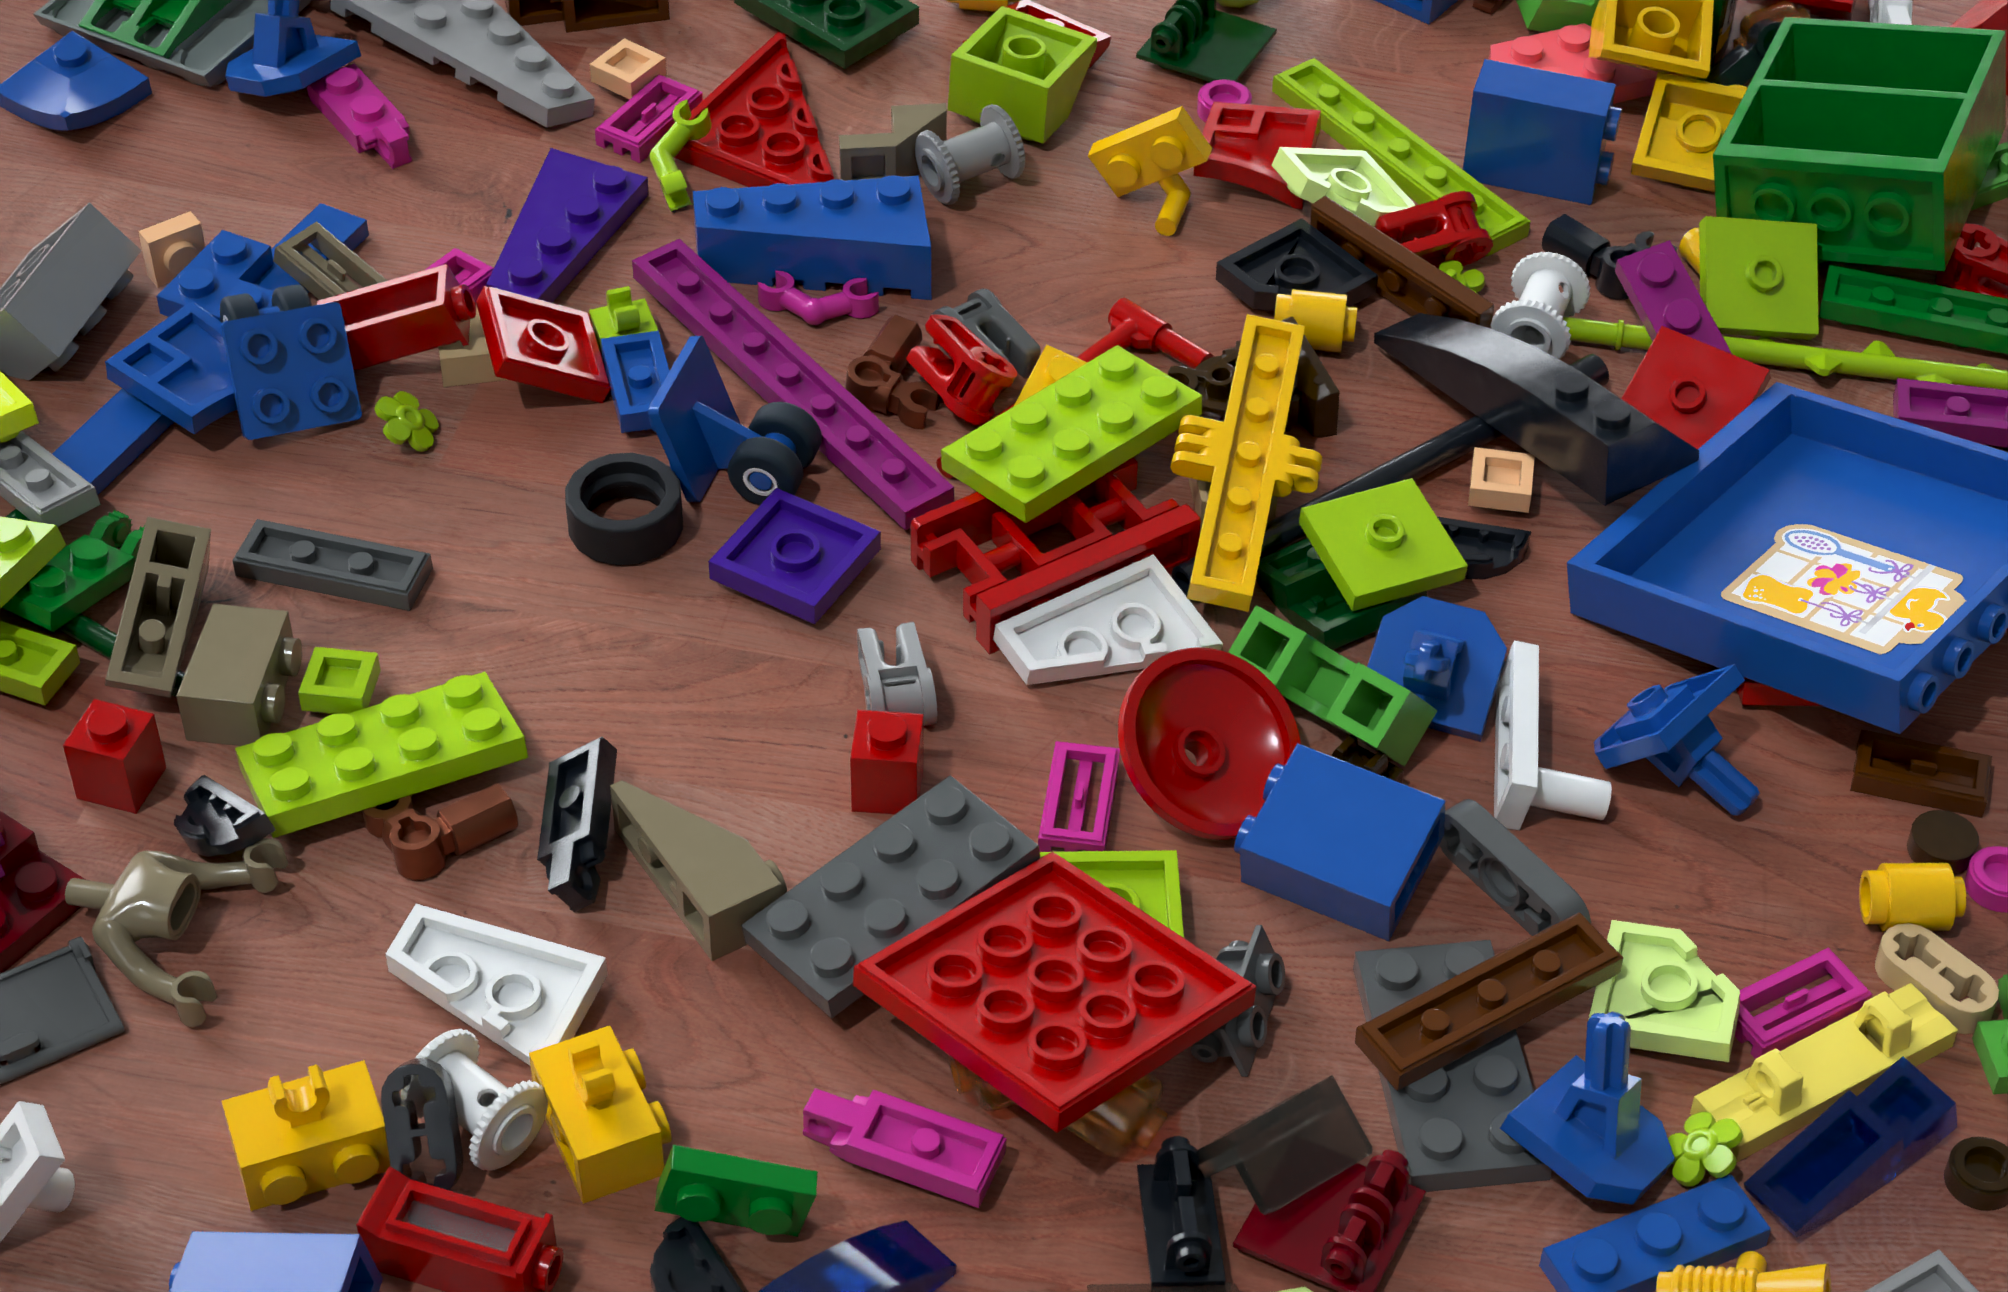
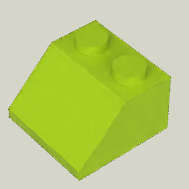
M1001 6L951 55L948 110L966 116L976 123H980L982 109L991 104L997 105L1004 109L1012 118L1022 139L1044 144L1068 119L1096 50L1097 38Z

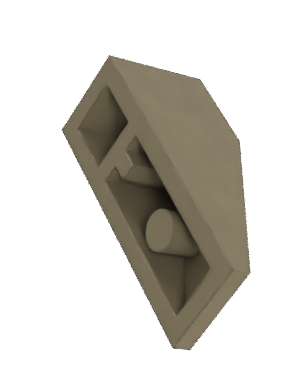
M147 517L105 679V686L171 698L196 622L209 569L211 529Z
M623 780L610 785L614 830L710 960L714 961L748 945L745 943L741 925L787 892L785 880L777 865L772 860L763 861L749 841L737 834Z

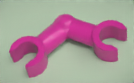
M775 270L776 288H770L761 282H757L760 306L770 311L787 309L803 318L810 325H819L825 320L846 314L854 318H869L879 311V293L867 294V278L851 279L843 285L842 292L822 298H812L796 289L793 276L784 271Z

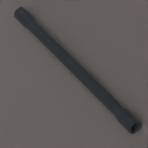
M1589 354L1569 364L1602 386H1605L1609 381V372L1606 364L1595 354ZM1477 415L1268 522L1266 524L1260 559L1307 537L1299 524L1301 508L1410 478L1416 481L1470 453L1475 447L1479 448L1504 434ZM1195 557L1172 569V579L1186 596L1189 590Z

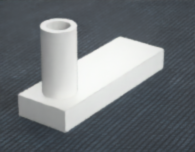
M1514 640L1504 663L1496 690L1494 817L1504 827L1518 831L1530 806L1603 820L1611 800V782L1538 767L1539 645Z

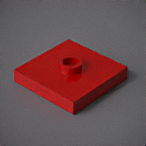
M490 286L483 287L476 300L496 377L603 403L611 387L589 313Z
M1661 326L1624 392L1622 399L1696 449H1699L1762 395L1771 379L1770 370Z

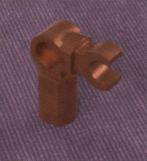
M896 314L890 317L868 347L864 356L855 358L849 363L845 389L872 413L877 411L887 415L890 411L897 414L900 421L906 426L923 430L926 426L928 409L936 411L940 395L927 382L915 381L909 383L904 381L903 376L900 374L908 363L906 358L909 352L915 346H920L922 341V331L918 323Z
M498 783L438 810L436 819L421 815L420 812L415 810L411 795L394 800L396 806L388 810H379L375 807L362 810L366 829L370 834L383 839L385 845L394 856L398 873L404 878L411 880H424L439 873L445 866L446 855L454 852L458 857L518 827V817L513 802Z

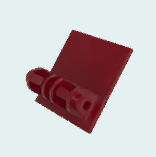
M1292 1136L1236 1236L1233 1247L1338 1292H1376L1426 1195V1191L1409 1184L1408 1160L1395 1150H1384L1381 1155L1373 1156L1366 1167Z

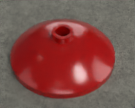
M1194 647L1180 649L1165 654L1142 670L1128 688L1118 719V741L1121 758L1125 770L1138 794L1156 814L1174 827L1198 837L1214 840L1236 839L1245 818L1248 815L1257 817L1265 802L1263 800L1264 787L1273 767L1277 763L1285 765L1297 743L1301 744L1295 718L1276 686L1261 671L1247 661L1225 651L1212 648ZM1185 749L1193 753L1197 765H1194L1188 759Z

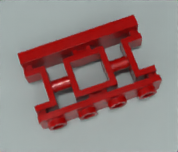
M1132 457L1027 523L1021 521L978 492L940 508L930 510L911 521V562L918 570L924 569L930 578L957 566L972 583V585L963 588V616L969 623L976 621V640L990 655L1000 650L993 640L995 624L1153 554L1169 575L1172 574V569L1175 566L1196 556L1200 537L1201 517L1187 503L1179 506L1173 498L1146 509L1130 492L1137 489L1138 462ZM1094 496L1100 502V504L1087 508L1082 501ZM1061 522L1076 538L1072 542L1042 554L1027 536ZM1119 523L1125 530L1112 536V533L1106 527ZM992 540L997 546L993 550L983 553L977 547ZM1016 567L1022 575L1007 581L1002 572Z

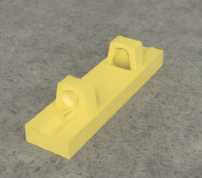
M1909 983L1890 994L1884 991L1865 1001L1860 1010L1782 1051L1773 1049L1756 1058L1751 1067L1694 1096L1690 1114L1709 1112L1716 1122L1726 1118L1737 1122L1742 1129L1743 1138L1736 1147L1730 1149L1736 1157L1737 1163L1950 1049L1953 1046L1958 1029L1943 1014L1935 1010L1927 998L1912 983Z

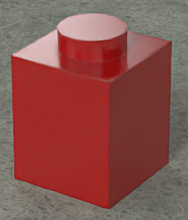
M98 699L92 701L63 744L77 799L137 814L167 768L155 715Z
M857 710L850 756L852 812L895 815L920 797L924 769L923 714Z

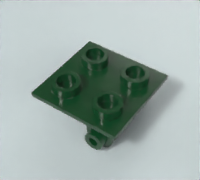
M1177 0L1167 11L1165 20L1156 24L1152 29L1151 37L1136 53V58L1156 64L1163 69L1175 70L1203 79L1208 83L1215 80L1238 82L1275 36L1277 29L1216 10V0Z

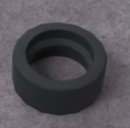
M616 453L599 457L587 462L575 471L565 487L569 537L578 551L595 561L612 565L641 564L660 557L674 546L683 530L680 480L671 467L654 457L637 453ZM634 497L648 500L658 506L649 514L629 520L602 518L591 512L601 503L616 498Z

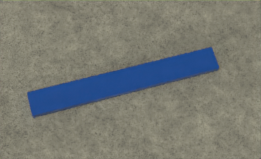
M320 203L271 249L273 259L275 247L316 221L353 251L369 236L367 220ZM311 243L308 244L312 249H314V250H315L318 254H320L324 259H326L327 261L330 260V259L327 258L323 253H321L317 248H315ZM275 262L254 283L273 291L278 287L295 284L301 285ZM121 389L52 454L92 484L96 489L97 495H99L174 421L126 390Z

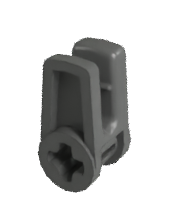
M981 288L972 292L968 296L967 302L953 309L944 306L931 313V315H946L958 319L990 349L1008 360L1023 378H1029L1041 355L1039 344L1007 312L999 299L988 289ZM938 345L939 348L944 352V354L949 356L946 353V351L940 345Z

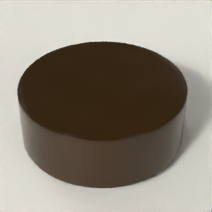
M1932 810L1919 815L1914 820L1907 841V850L1915 863H1948L1952 868L1953 874L1956 875L1968 869L1970 860L1977 851L1979 836L1972 823L1963 816L1945 810Z
M1970 1137L1958 1142L1952 1148L1944 1170V1181L1949 1192L1962 1204L1977 1210L1993 1211L2007 1206L2008 1146L1987 1137Z

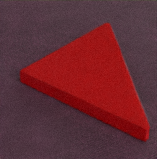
M777 32L691 111L689 120L696 119L705 108H708L712 124L711 130L703 138L689 140L674 157L747 187L770 186L777 183L788 185L818 183L834 180L826 152L822 149L818 138V129L813 114L802 92V83L794 60H791L785 34Z

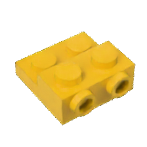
M1658 72L1633 158L1631 174L1715 192L1713 153L1748 87L1742 85L1725 86L1701 81L1690 76Z

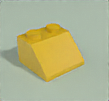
M1599 0L1592 19L1589 58L1672 75L1679 74L1697 79H1707L1710 72L1714 0Z

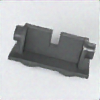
M1262 925L1255 926L1249 943L1241 940L1232 941L1229 946L1223 947L1219 951L1216 959L1257 986L1254 1005L1191 1046V1054L1202 1062L1212 1063L1218 1057H1232L1241 1077H1248L1257 1049L1265 1043L1269 1014L1276 995L1281 994L1285 985L1283 959L1278 953L1274 952Z

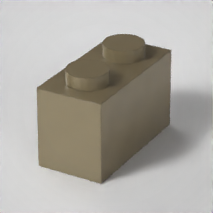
M223 604L212 605L176 695L186 740L243 746L267 735L271 723L280 722L285 706L284 688L288 677H295L298 674L302 660L301 640L293 638L288 611Z

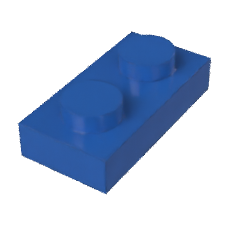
M659 330L602 338V358L610 383V390L621 433L651 430L648 408L669 373Z

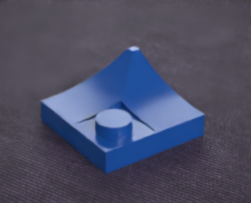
M71 31L0 84V107L28 122L45 128L74 130L96 125L125 112L152 94V90L147 76L74 31Z
M192 301L105 361L108 380L193 434H196L224 415L237 410L221 331L222 322Z

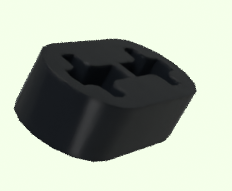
M415 1058L404 1062L388 1075L382 1087L381 1103L390 1165L412 1180L450 1190L458 1182L462 1174L464 1159L453 1084L449 1074L440 1064L430 1059ZM411 1075H418L421 1086L433 1087L435 1091V1097L424 1104L425 1123L418 1124L414 1101L401 1100L399 1094L400 1090L411 1083ZM427 1135L431 1158L436 1160L444 1159L446 1168L435 1176L434 1184L427 1183L424 1172H412L410 1163L415 1161L422 1152L420 1136Z

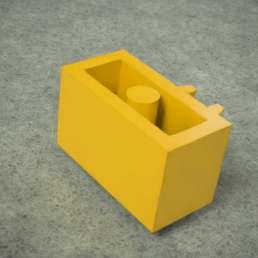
M610 1025L529 1053L532 1081L544 1087L548 1101L545 1121L583 1204L661 1176L664 1169L662 1145L672 1141L666 1115L658 1101L647 1103L642 1093V1090L646 1089V1081L639 1058L633 1048L622 1051Z
M365 1060L324 1072L315 1064L308 1067L309 1076L285 1083L281 1082L279 1075L273 1076L268 1081V1088L222 1100L232 1147L251 1211L271 1205L288 1204L296 1201L301 1196L342 1184L363 1182L373 1175L386 1172L388 1167H391L384 1118Z

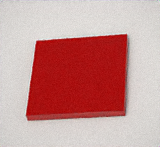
M1053 851L854 966L853 970L854 987L1057 1133L1252 1007L1257 987Z

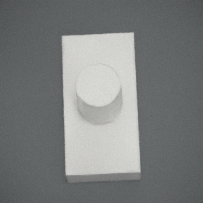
M18 1101L0 1124V1242L27 1208L62 1212L68 1207L74 1194L75 1182L73 1174L66 1168H60L65 1157L44 1105Z

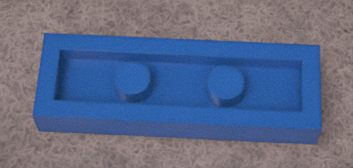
M1729 1174L1545 1247L1542 1250L1539 1266L1557 1292L1656 1291L1659 1272H1673L1677 1265H1683L1685 1268L1687 1265H1693L1695 1268L1697 1266H1704L1705 1268L1708 1266H1718L1738 1258L1746 1251H1755L1765 1247L1771 1228L1734 1177Z

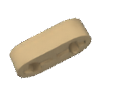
M1910 923L1897 924L1887 929L1882 936L1875 960V969L1878 977L1887 986L1896 991L1912 983L1927 998L1932 1007L1943 1014L1958 1029L1957 1033L1973 1034L1978 1021H1991L1998 1001L1999 989L1995 980L1986 971L1935 933L1920 925Z

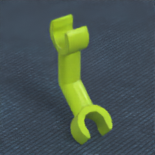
M687 99L675 106L673 110L675 123L650 152V161L670 211L692 204L685 189L687 188L681 170H678L674 157L689 140L703 138L710 132L712 127L708 108H705L696 119L689 120L691 112Z

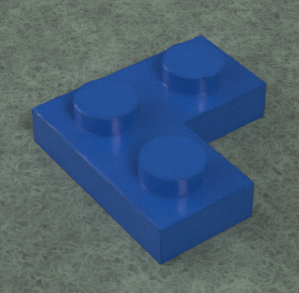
M222 230L156 296L160 314L169 317L192 301L220 321L221 300L227 296L244 293L253 297L258 309L273 307V290L254 284L274 264L271 246Z

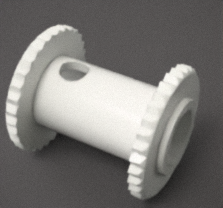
M1552 252L1533 253L1521 259L1512 272V291L1516 293L1515 297L1519 301L1507 302L1505 306H1501L1499 310H1496L1490 326L1491 329L1531 344L1560 360L1561 357L1565 356L1571 342L1570 328L1566 326L1567 322L1563 320V316H1574L1575 313H1580V310L1585 307L1589 300V290L1591 287L1583 269L1572 259ZM1559 285L1563 287L1564 292H1560Z
M450 1030L434 1038L415 1058L430 1059L440 1064L449 1074L454 1089L458 1123L473 1135L469 1149H471L469 1152L470 1160L481 1170L487 1171L502 1168L519 1157L532 1143L541 1129L548 1107L544 1087L535 1081L528 1080L527 1082L522 1081L520 1084L516 1083L513 1087L507 1088L476 1064L479 1061L477 1057L480 1054L478 1051L480 1047L478 1045L479 1040L476 1039V1036L468 1030ZM411 1075V1083L401 1090V1100L414 1101L417 1117L421 1119L424 1116V1104L435 1097V1091L433 1087L421 1086L418 1075Z

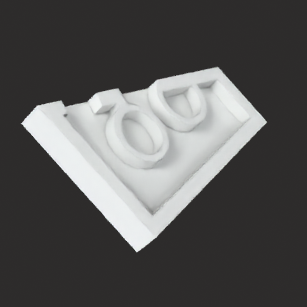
M1154 554L995 624L993 636L994 642L1026 685L1145 669L1165 654L1176 650L1194 647L1222 650L1223 646L1222 641L1190 600L1187 599V596Z
M415 904L386 952L388 971L529 1066L530 1052L574 1038L608 975L606 957L419 904Z

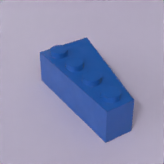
M891 175L883 178L846 181L834 179L826 182L789 185L777 183L770 186L746 188L719 187L712 190L692 191L697 255L728 283L757 285V282H761L773 287L776 283L775 270L792 275L794 281L803 285L806 290L826 291L827 283L845 284L854 278H867V294L878 292L879 296H883L885 288L911 290V299L932 300L931 242L919 175L904 177Z

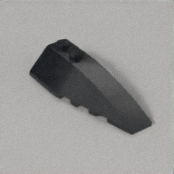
M1418 313L1374 333V343L1604 506L1699 460L1698 449L1610 390L1541 349L1497 330L1456 318Z

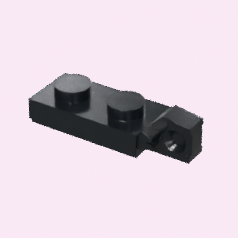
M599 737L549 763L537 860L546 867L547 879L549 880L548 891L552 895H557L570 906V910L573 912L595 903L601 882L595 865L603 862L606 856L604 850L607 849L612 803L610 785L614 784L617 749L604 737Z

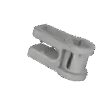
M901 623L896 629V666L885 663L884 642L878 639L875 629L870 627L857 629L858 660L864 684L866 709L923 714V726L936 724L937 702L933 676L930 667L926 666L915 623Z

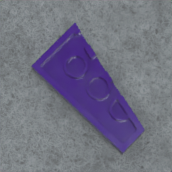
M550 148L486 286L552 303L649 195L648 177L623 170L617 166H609Z

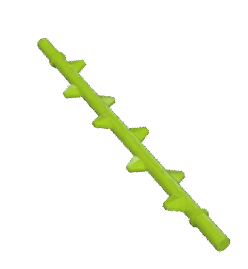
M1563 316V320L1567 322L1566 326L1570 328L1571 341L1614 346V350H1620L1621 347L1648 350L1652 344V340L1644 325L1624 324V320L1620 319L1618 323ZM1723 336L1733 355L1752 363L1813 370L1821 376L1840 373L1889 380L1902 378L2008 390V370L1995 369L1987 363L1969 366L1896 357L1888 346L1879 340L1873 341L1862 352L1779 343L1769 337H1760L1754 340Z

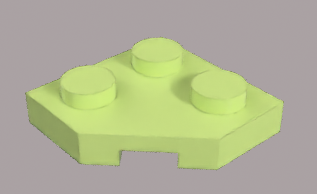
M1280 147L1271 165L1286 181L1289 191L1295 196L1311 203H1315L1322 197L1327 196L1373 227H1375L1377 219L1382 215L1416 206L1364 150Z
M1612 920L1607 941L1623 956L1622 967L1619 974L1596 986L1589 1019L1595 1013L1607 1014L1609 1012H1617L1623 1014L1625 1021L1631 1026L1630 1048L1729 1062L1740 1010V990L1723 973L1716 976L1697 956L1698 947L1681 929Z

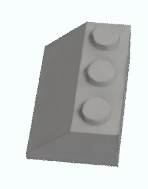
M90 202L32 248L0 287V371L4 375L29 381L47 366L54 372L58 371L78 350L79 346L73 341L78 332L82 335L88 333L107 312L101 305L105 297L112 300L134 277L128 268L142 250Z

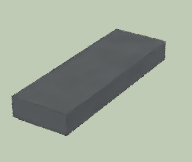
M260 519L256 520L232 560L235 576L410 611L433 570L431 553Z

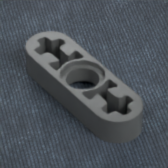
M1465 799L1445 810L1444 837L1439 844L1443 853L1531 936L1578 912L1591 923L1589 911L1580 895L1479 803L1471 799Z

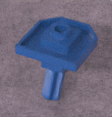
M268 0V14L255 13L253 49L228 62L225 76L229 89L234 92L264 97L298 91L360 57L361 52L358 42L349 39L315 35L311 19L298 16L299 0Z
M1422 596L1383 616L1367 667L1410 690L1438 710L1428 728L1481 742L1507 657V647L1484 611Z
M1735 664L1670 684L1664 689L1661 685H1655L1642 691L1627 703L1629 710L1594 741L1595 754L1605 769L1647 758L1678 787L1691 778L1730 814L1735 816L1743 814L1759 795L1758 788L1715 751L1723 738L1708 716L1712 710L1745 681Z
M1609 1012L1607 1014L1595 1013L1587 1022L1585 1061L1577 1055L1574 1056L1513 1109L1506 1117L1500 1129L1587 1198L1633 1205L1667 1172L1675 1158L1662 1121L1640 1105L1642 1078L1628 1074L1631 1038L1630 1024L1625 1021L1623 1014L1617 1012Z

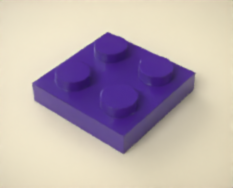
M775 488L708 561L709 577L715 582L816 624L881 550V531Z

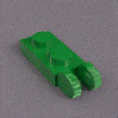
M115 510L113 513L109 512L108 516L104 515L96 521L90 535L84 534L64 547L2 608L54 632L131 580L144 527L140 526L139 530L131 532L133 524H131L132 519L128 515Z

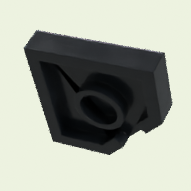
M1302 218L1218 261L1216 267V280L1253 309L1275 311L1277 294L1291 295L1292 289L1347 295L1346 306L1348 307L1359 303L1377 292L1378 275Z

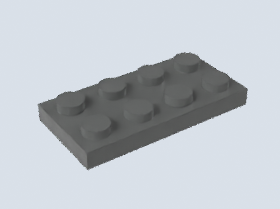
M950 775L743 923L741 927L745 943L832 1019L864 995L863 992L853 986V970L855 965L1041 858L1039 845Z
M1491 940L1356 951L1353 971L1366 1022L1495 956ZM1516 1028L1399 1091L1378 1070L1399 1153L1406 1157L1409 1163L1407 1170L1410 1175V1185L1430 1192L1551 1179L1552 1169L1500 1129L1508 1114L1534 1092Z

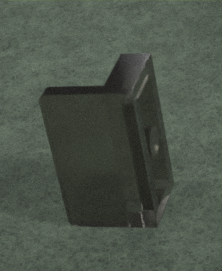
M1333 1075L1290 1096L1197 1149L1200 1158L1199 1167L1205 1178L1235 1165L1258 1209L1264 1215H1268L1371 1155L1373 1151L1368 1138Z

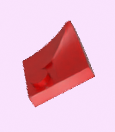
M1213 102L1202 132L1212 147V151L1207 162L1194 166V176L1212 178L1249 187L1270 195L1294 209H1303L1305 200L1289 191L1286 181L1271 165L1280 147L1316 148L1321 130V110Z

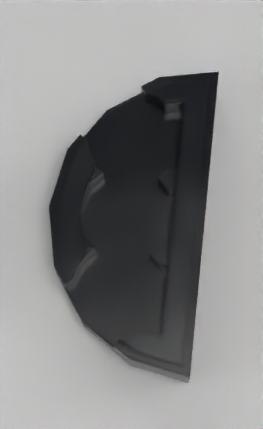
M1437 517L1468 565L1465 579L1485 580L1506 574L1522 562L1528 550L1531 531Z
M206 775L201 776L187 789L183 798L188 805L182 815H176L174 819L175 827L191 851L207 857L231 854L249 847L276 830L265 812Z
M679 1217L666 1227L663 1232L664 1239L655 1251L653 1263H651L650 1267L653 1292H743L699 1222Z

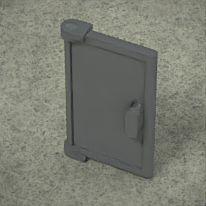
M81 936L67 941L68 946L0 974V1062L5 1060L8 1062L6 1066L0 1065V1085L125 1032L124 1026L95 972L90 948ZM36 1047L40 1048V1050L37 1053H35L34 1048Z

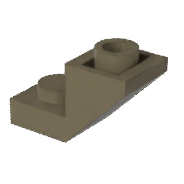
M946 103L891 106V133L839 135L840 180L875 179L891 175L904 177L920 174L915 156L917 136L920 132L931 130L937 136L939 135L940 140H947Z

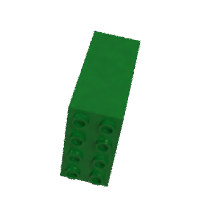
M1785 17L1713 153L1716 217L1817 224L1818 260L1945 271L2006 127V30Z

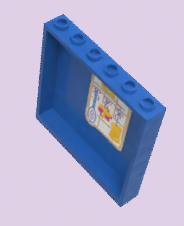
M1776 382L1698 449V461L1665 477L1567 562L1571 614L1718 668L1735 664L1743 677L1901 734L1921 713L1925 714L1933 707L1937 697L1956 678L1964 677L1969 671L1972 662L1991 644L1998 643L2008 628V452Z

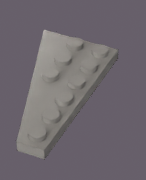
M331 0L330 10L343 17L357 14L371 22L372 33L431 65L439 63L440 60L455 68V78L470 86L481 82L498 91L497 101L545 127L585 119L594 115L595 97L494 0Z

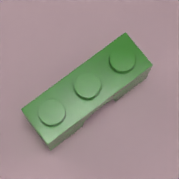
M1257 605L1228 653L1247 661L1261 671L1276 686L1285 699L1346 734L1357 737V740L1376 751L1385 753L1388 758L1404 767L1438 711L1410 690L1360 662L1357 664L1320 643L1306 632Z

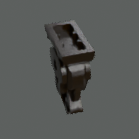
M1293 316L1282 320L1283 322L1297 324ZM1303 335L1285 432H1290L1293 425L1300 423L1314 437L1337 435L1340 391L1309 341ZM1241 340L1236 341V346L1222 350V355L1211 357L1201 362L1195 369L1184 366L1170 367L1168 371L1169 376L1202 395V415L1199 417L1224 422Z

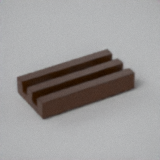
M1861 729L1856 748L1857 755L1854 762V774L1850 791L1979 818L1983 817L1988 800L1992 756Z

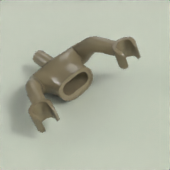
M263 838L254 845L247 847L243 855L244 861L205 863L192 861L162 851H141L134 855L115 884L78 878L70 879L65 890V900L69 905L99 909L100 912L92 927L95 943L137 988L175 1005L180 1021L186 1026L196 1027L201 1025L206 1019L204 1008L199 1001L212 1002L217 998L210 977L202 971H189L178 977L172 976L155 965L135 942L142 938L155 937L178 940L184 934L196 912L201 890L252 884L259 892L272 891L278 884L273 868H286L288 861L280 842L272 838Z

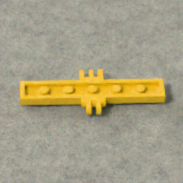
M1247 314L1224 422L1194 415L1184 416L1180 421L1179 435L1174 448L1176 453L1172 457L1170 468L1178 476L1211 483L1187 599L1249 612L1272 496L1285 497L1292 490L1311 493L1318 487V473L1321 470L1322 455L1315 450L1300 447V442L1295 437L1284 435L1305 326Z

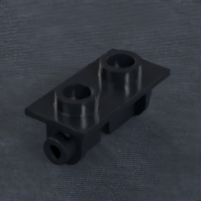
M1182 1136L1169 1137L1162 1142L1161 1149L1155 1157V1164L1137 1165L1151 1287L1225 1285L1226 1278L1209 1163H1200L1198 1150L1190 1145V1141Z

